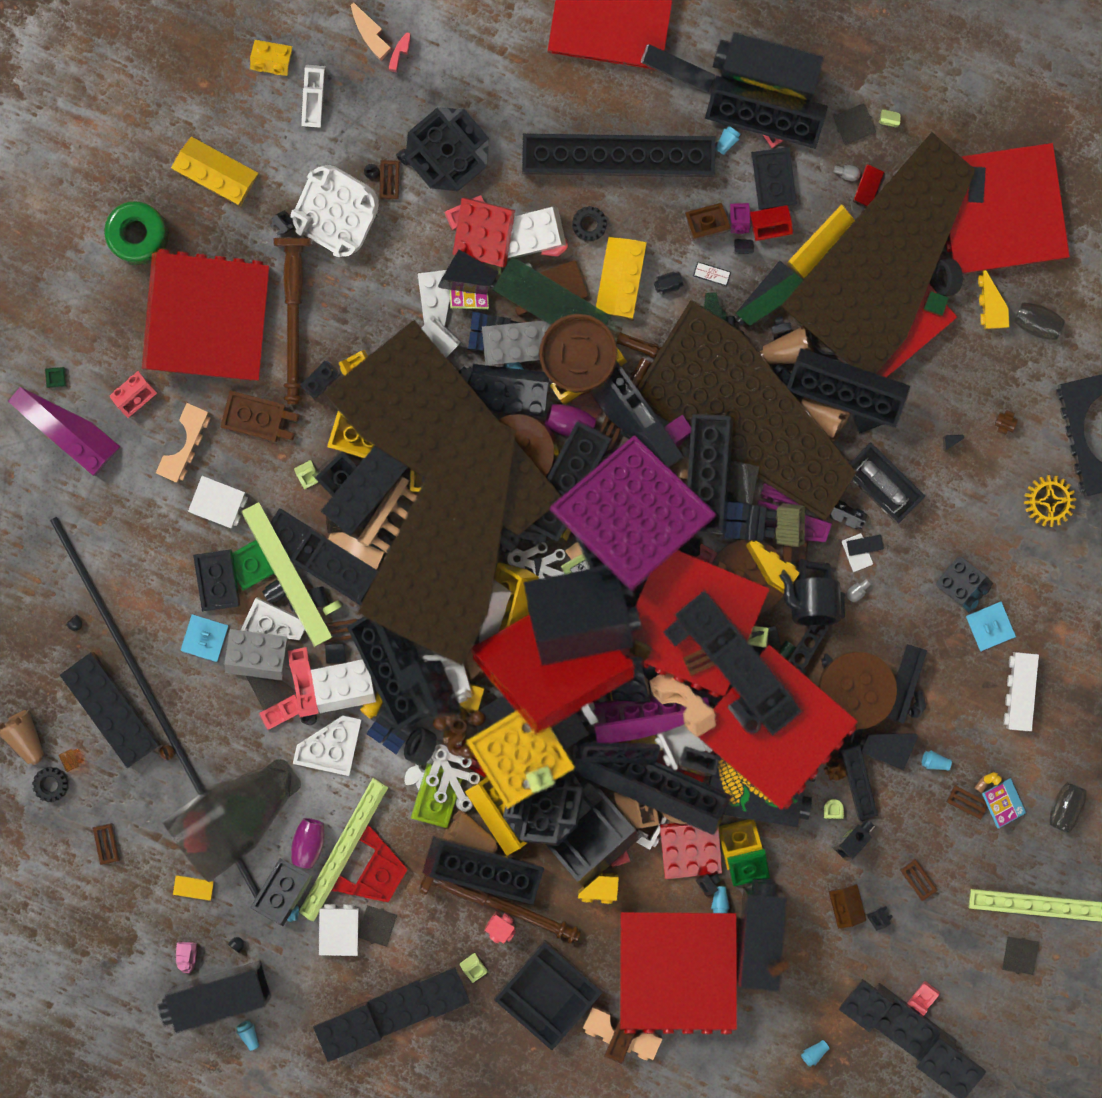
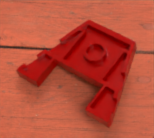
M367 825L359 840L374 848V854L356 884L339 875L331 891L389 902L408 868L372 827Z

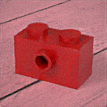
M788 205L750 212L751 227L755 241L793 234L792 219Z

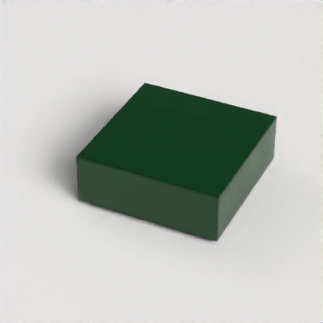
M930 291L923 310L943 316L949 298Z
M65 367L45 369L47 388L67 386Z

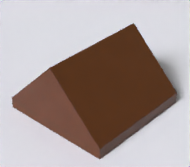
M722 202L685 212L692 241L729 232L731 229Z

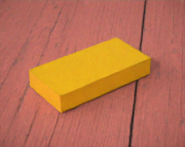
M176 875L173 895L211 901L214 881Z

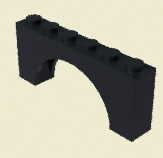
M1101 374L1059 384L1058 389H1056L1057 399L1061 400L1063 406L1060 408L1061 416L1063 419H1066L1067 423L1065 433L1067 438L1070 437L1072 444L1069 445L1071 456H1075L1076 460L1074 470L1076 475H1079L1081 481L1078 482L1079 491L1081 494H1084V497L1102 493V462L1090 451L1084 435L1086 413L1091 404L1102 395Z

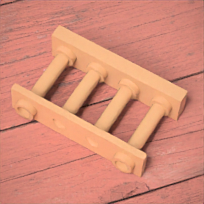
M401 477L385 495L357 542L364 546L374 544L386 552L389 545L379 539L376 533L383 527L397 536L400 529L388 522L386 517L390 512L394 511L402 518H406L408 512L398 506L396 501L402 495L413 502L417 497L415 493L407 489L408 486L406 485L409 482L407 479Z

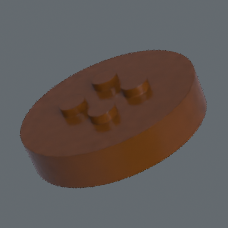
M572 314L560 318L547 329L541 340L539 356L545 374L555 385L569 392L583 393L597 389L610 378L617 364L618 350L614 336L604 323L589 315Z
M515 414L499 419L500 423L516 430V443L547 479L558 458L559 452L557 440L551 429L543 421L528 415Z
M741 539L734 541L720 550L712 565L717 567L719 561L726 563V571L735 574L738 568L745 571L743 578L769 588L759 614L764 613L779 602L783 593L766 582L746 547L750 541L754 542L757 540ZM757 541L764 546V549L769 553L772 551L780 556V554L769 544L763 541Z
M848 652L834 658L823 670L818 687L858 721L855 724L857 726L856 729L870 728L883 721L891 712L897 695L896 681L891 669L877 656L865 652Z

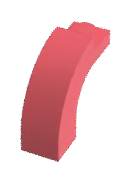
M307 647L288 651V658L295 685L299 717L319 714Z

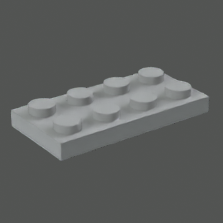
M556 320L482 327L485 365L540 360L541 340L547 329Z

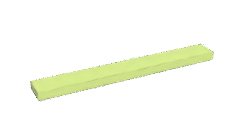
M258 502L243 510L242 514L314 647L331 639L332 636L260 503Z
M373 778L299 910V913L313 922L388 789L386 785Z
M970 889L969 908L1102 922V902Z

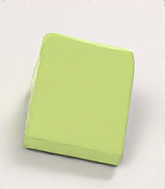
M882 110L879 123L897 128L900 125L901 115L897 112Z
M311 460L294 469L304 489L318 483L312 476L316 469Z
M548 766L526 774L532 792L540 791L555 784Z
M475 953L460 963L462 970L472 983L488 973V970Z

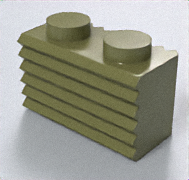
M794 504L780 505L776 509L778 526L775 529V538L777 539V544L796 547L803 545L805 540V506Z

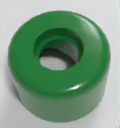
M131 201L117 206L109 214L104 227V236L109 249L118 258L130 264L144 265L151 262L152 253L158 252V249L165 250L169 231L163 216L152 206L143 202ZM135 221L142 222L147 229L146 238L138 244L129 243L126 236L128 225Z

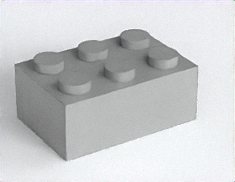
M230 629L224 662L225 673L282 680L288 647L287 636Z

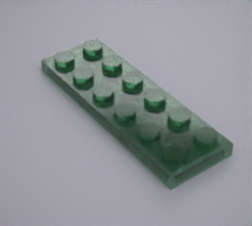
M514 257L510 259L492 289L549 325H552L562 317L572 314L589 315L600 320L605 325L611 318L609 314Z

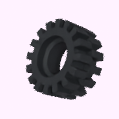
M592 206L582 207L574 215L572 221L575 235L586 242L600 239L607 227L606 217L603 212L597 207ZM586 217L595 218L597 221L595 230L586 231L582 227L583 219Z
M47 767L37 772L34 776V781L32 782L33 792L35 791L36 796L41 798L40 800L54 802L66 794L69 781L62 770L56 767ZM47 777H53L57 780L58 787L53 792L46 791L43 786V782Z

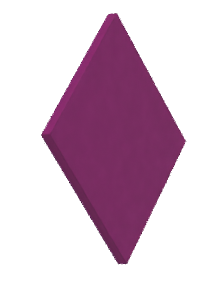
M635 435L550 507V510L631 590L716 515Z

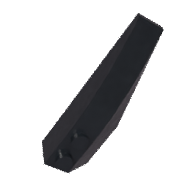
M341 451L325 462L312 476L333 496L357 466ZM380 503L360 525L363 529H365ZM388 514L386 517L387 521L394 525ZM383 527L376 533L377 537L389 546L396 538L395 535Z

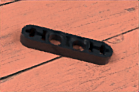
M828 625L823 626L824 630L820 629L816 635H820L819 639L809 633L810 630L814 632L817 626H809L788 661L794 666L799 667L801 673L826 634ZM807 637H811L815 641L812 648H808L804 644ZM801 653L804 655L805 661L803 664L795 662L794 657L796 654Z

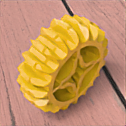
M1047 475L1046 482L1043 477H1039L1040 484L1034 480L1032 483L1035 488L1028 486L1027 489L1031 491V494L1025 493L1024 495L1030 498V501H1024V504H1030V507L1026 508L1025 511L1029 512L1032 510L1033 513L1029 517L1034 518L1037 516L1035 523H1039L1042 519V526H1046L1047 521H1049L1050 527L1054 526V521L1057 525H1061L1060 518L1066 522L1068 519L1065 514L1073 515L1069 508L1075 509L1076 506L1070 505V502L1076 501V498H1070V495L1075 492L1074 490L1067 491L1071 487L1070 484L1063 486L1065 479H1061L1058 483V476H1054L1053 481H1051V476ZM1052 485L1059 488L1064 497L1055 496ZM1046 486L1044 497L1035 499L1037 492ZM1048 496H1050L1051 499L1059 500L1058 502L1051 503V507L1049 503L1041 502L1046 499H1049ZM1065 503L1063 510L1054 516L1056 505ZM1036 505H1043L1046 508L1048 517L1042 515L1037 510Z

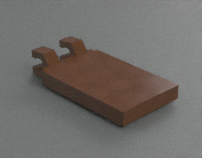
M575 260L521 279V282H519L520 286L508 290L511 298L523 294L527 304L515 308L517 316L527 312L536 316L588 297Z
M230 390L220 427L274 442L280 441V438L293 441L295 433L283 430L285 419L298 422L300 415L289 412L285 404Z

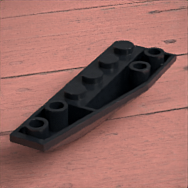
M617 362L610 378L603 385L589 392L610 421L629 437L635 435L664 465L670 468L684 457L645 399Z

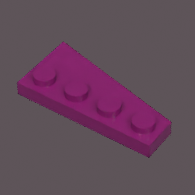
M760 499L757 503L766 504L768 508L777 509L779 507V505ZM805 514V540L826 542L832 523ZM765 520V526L775 527L776 529L778 521Z

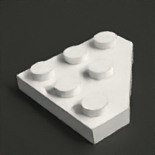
M343 715L297 744L293 764L349 776L362 719Z

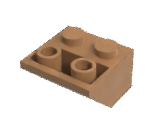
M614 792L617 808L635 829L659 825L657 810Z

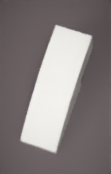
M305 66L301 126L321 127L325 66Z

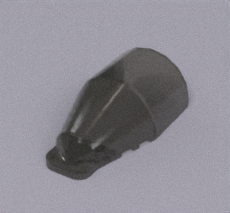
M276 759L266 767L207 787L164 820L163 824L189 861L204 879L210 883L256 848L289 797L300 789L301 780L287 761Z

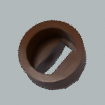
M164 745L160 748L159 755L164 760H170L174 757L175 750L171 745ZM164 748H167L169 757L167 758L164 752Z

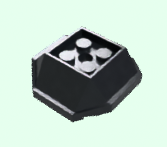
M437 107L408 132L405 159L430 189L458 192L487 167L489 137L465 109ZM450 145L453 148V152L450 155H445L442 152L444 146Z
M571 770L553 780L554 785L533 792L509 808L505 806L503 817L522 842L558 846L577 828L585 789ZM551 804L549 809L545 810V807Z

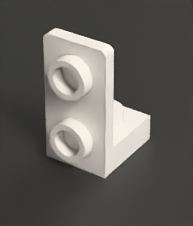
M662 816L659 825L650 839L647 838L648 834L638 830L642 837L637 843L648 849H651L652 846L656 847L660 840L658 836L660 824H668L670 820Z

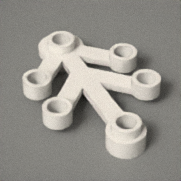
M541 542L545 546V550L542 552L538 550L539 545L524 552L519 549L513 550L508 554V564L525 569V566L529 567L536 575L534 561L527 558L537 553H545L548 549L547 544ZM557 549L553 554L542 558L539 579L544 578L543 573L549 576L564 574L561 571L545 566L556 560H563L565 558L564 550ZM558 551L563 553L562 558L556 557ZM515 555L520 556V562H514L513 557Z
M437 744L431 757L433 764L429 775L426 777V783L430 786L438 784L437 773L441 765L444 772L434 799L439 803H444L447 800L446 790L450 782L457 796V808L464 812L469 811L473 804L468 796L464 794L456 777L468 780L472 784H477L480 781V776L475 772L469 773L452 768L448 760L457 762L465 768L471 765L472 760L471 758L468 759V763L463 765L462 761L465 758L452 755L445 745ZM439 751H443L442 757H438ZM472 775H476L475 781H471ZM431 777L435 778L434 783L429 782ZM442 793L443 799L438 800V795ZM464 801H468L467 807H463Z

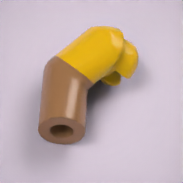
M996 772L987 774L982 777L975 786V789L982 794L991 782L994 785H998L1002 777L998 776Z

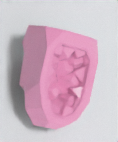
M178 942L176 949L177 967L183 973H190L196 965L197 943Z

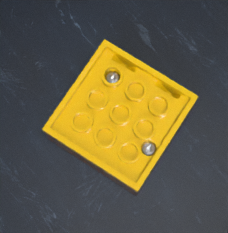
M516 710L467 739L468 745L507 808L533 793L526 774L548 766L552 778L555 780L574 768L572 761L552 728L549 727L536 735Z

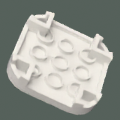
M331 165L320 166L308 174V181L290 217L293 218V224L296 228L295 232L300 236L305 235L308 238H312L313 241L334 252V256H349L357 252L363 245L378 211V197L375 191L368 185L339 168Z

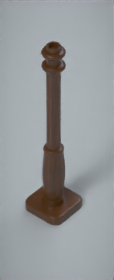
M273 238V245L284 247L285 252L284 292L285 304H287V383H284L283 386L287 388V395L283 399L287 400V404H299V400H302V396H299V388L302 387L301 383H299V304L302 303L303 285L301 252H303V247L313 246V239Z
M424 875L419 887V893L424 895L428 893L431 886H438L455 896L478 903L481 906L484 904L553 932L556 934L557 939L561 937L567 938L569 944L573 941L577 942L581 933L578 931L577 926L573 928L566 926V921L558 923L488 892L439 880Z

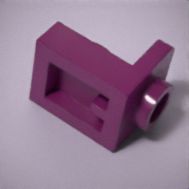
M749 203L730 204L731 233L744 234L750 232Z

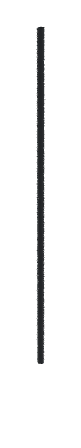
M58 518L51 519L50 522L211 816L251 893L256 898L260 891L229 834L222 833L223 823Z

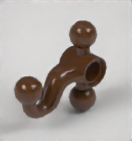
M461 708L462 713L457 716H451V718L435 717L433 720L435 729L444 730L447 726H450L453 732L459 733L449 739L447 743L448 751L452 755L462 756L465 759L472 758L474 753L468 744L463 745L460 749L454 745L464 740L468 723H472L475 726L483 725L486 721L485 714L481 711H476L469 716L468 712Z

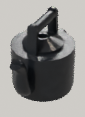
M800 559L799 580L794 581V583L785 570H782L781 575H778L784 583V600L792 610L793 623L802 626H827L840 622V619L845 618V593L840 592V582L832 579L831 565L829 563L822 564ZM806 569L824 571V578L813 576L806 579Z

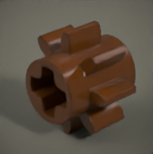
M1008 410L1005 411V414L999 413L994 425L999 427L997 432L1005 435L1008 431L1013 433L1018 419L1013 418L1015 413Z
M831 758L826 763L827 767L823 768L829 780L839 781L847 776L842 758Z

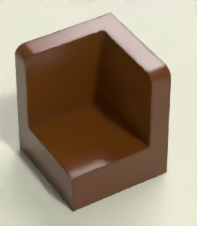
M807 543L799 547L783 545V562H799L800 559L806 560Z

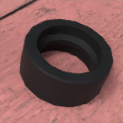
M951 258L938 260L930 280L931 287L937 294L943 296L957 294L963 284V273L959 263ZM945 269H946V271H947V273H948V284H947V286H946L945 281H944V270H945Z
M423 727L416 728L406 741L404 747L405 759L418 766L427 763L435 751L437 744L436 734Z

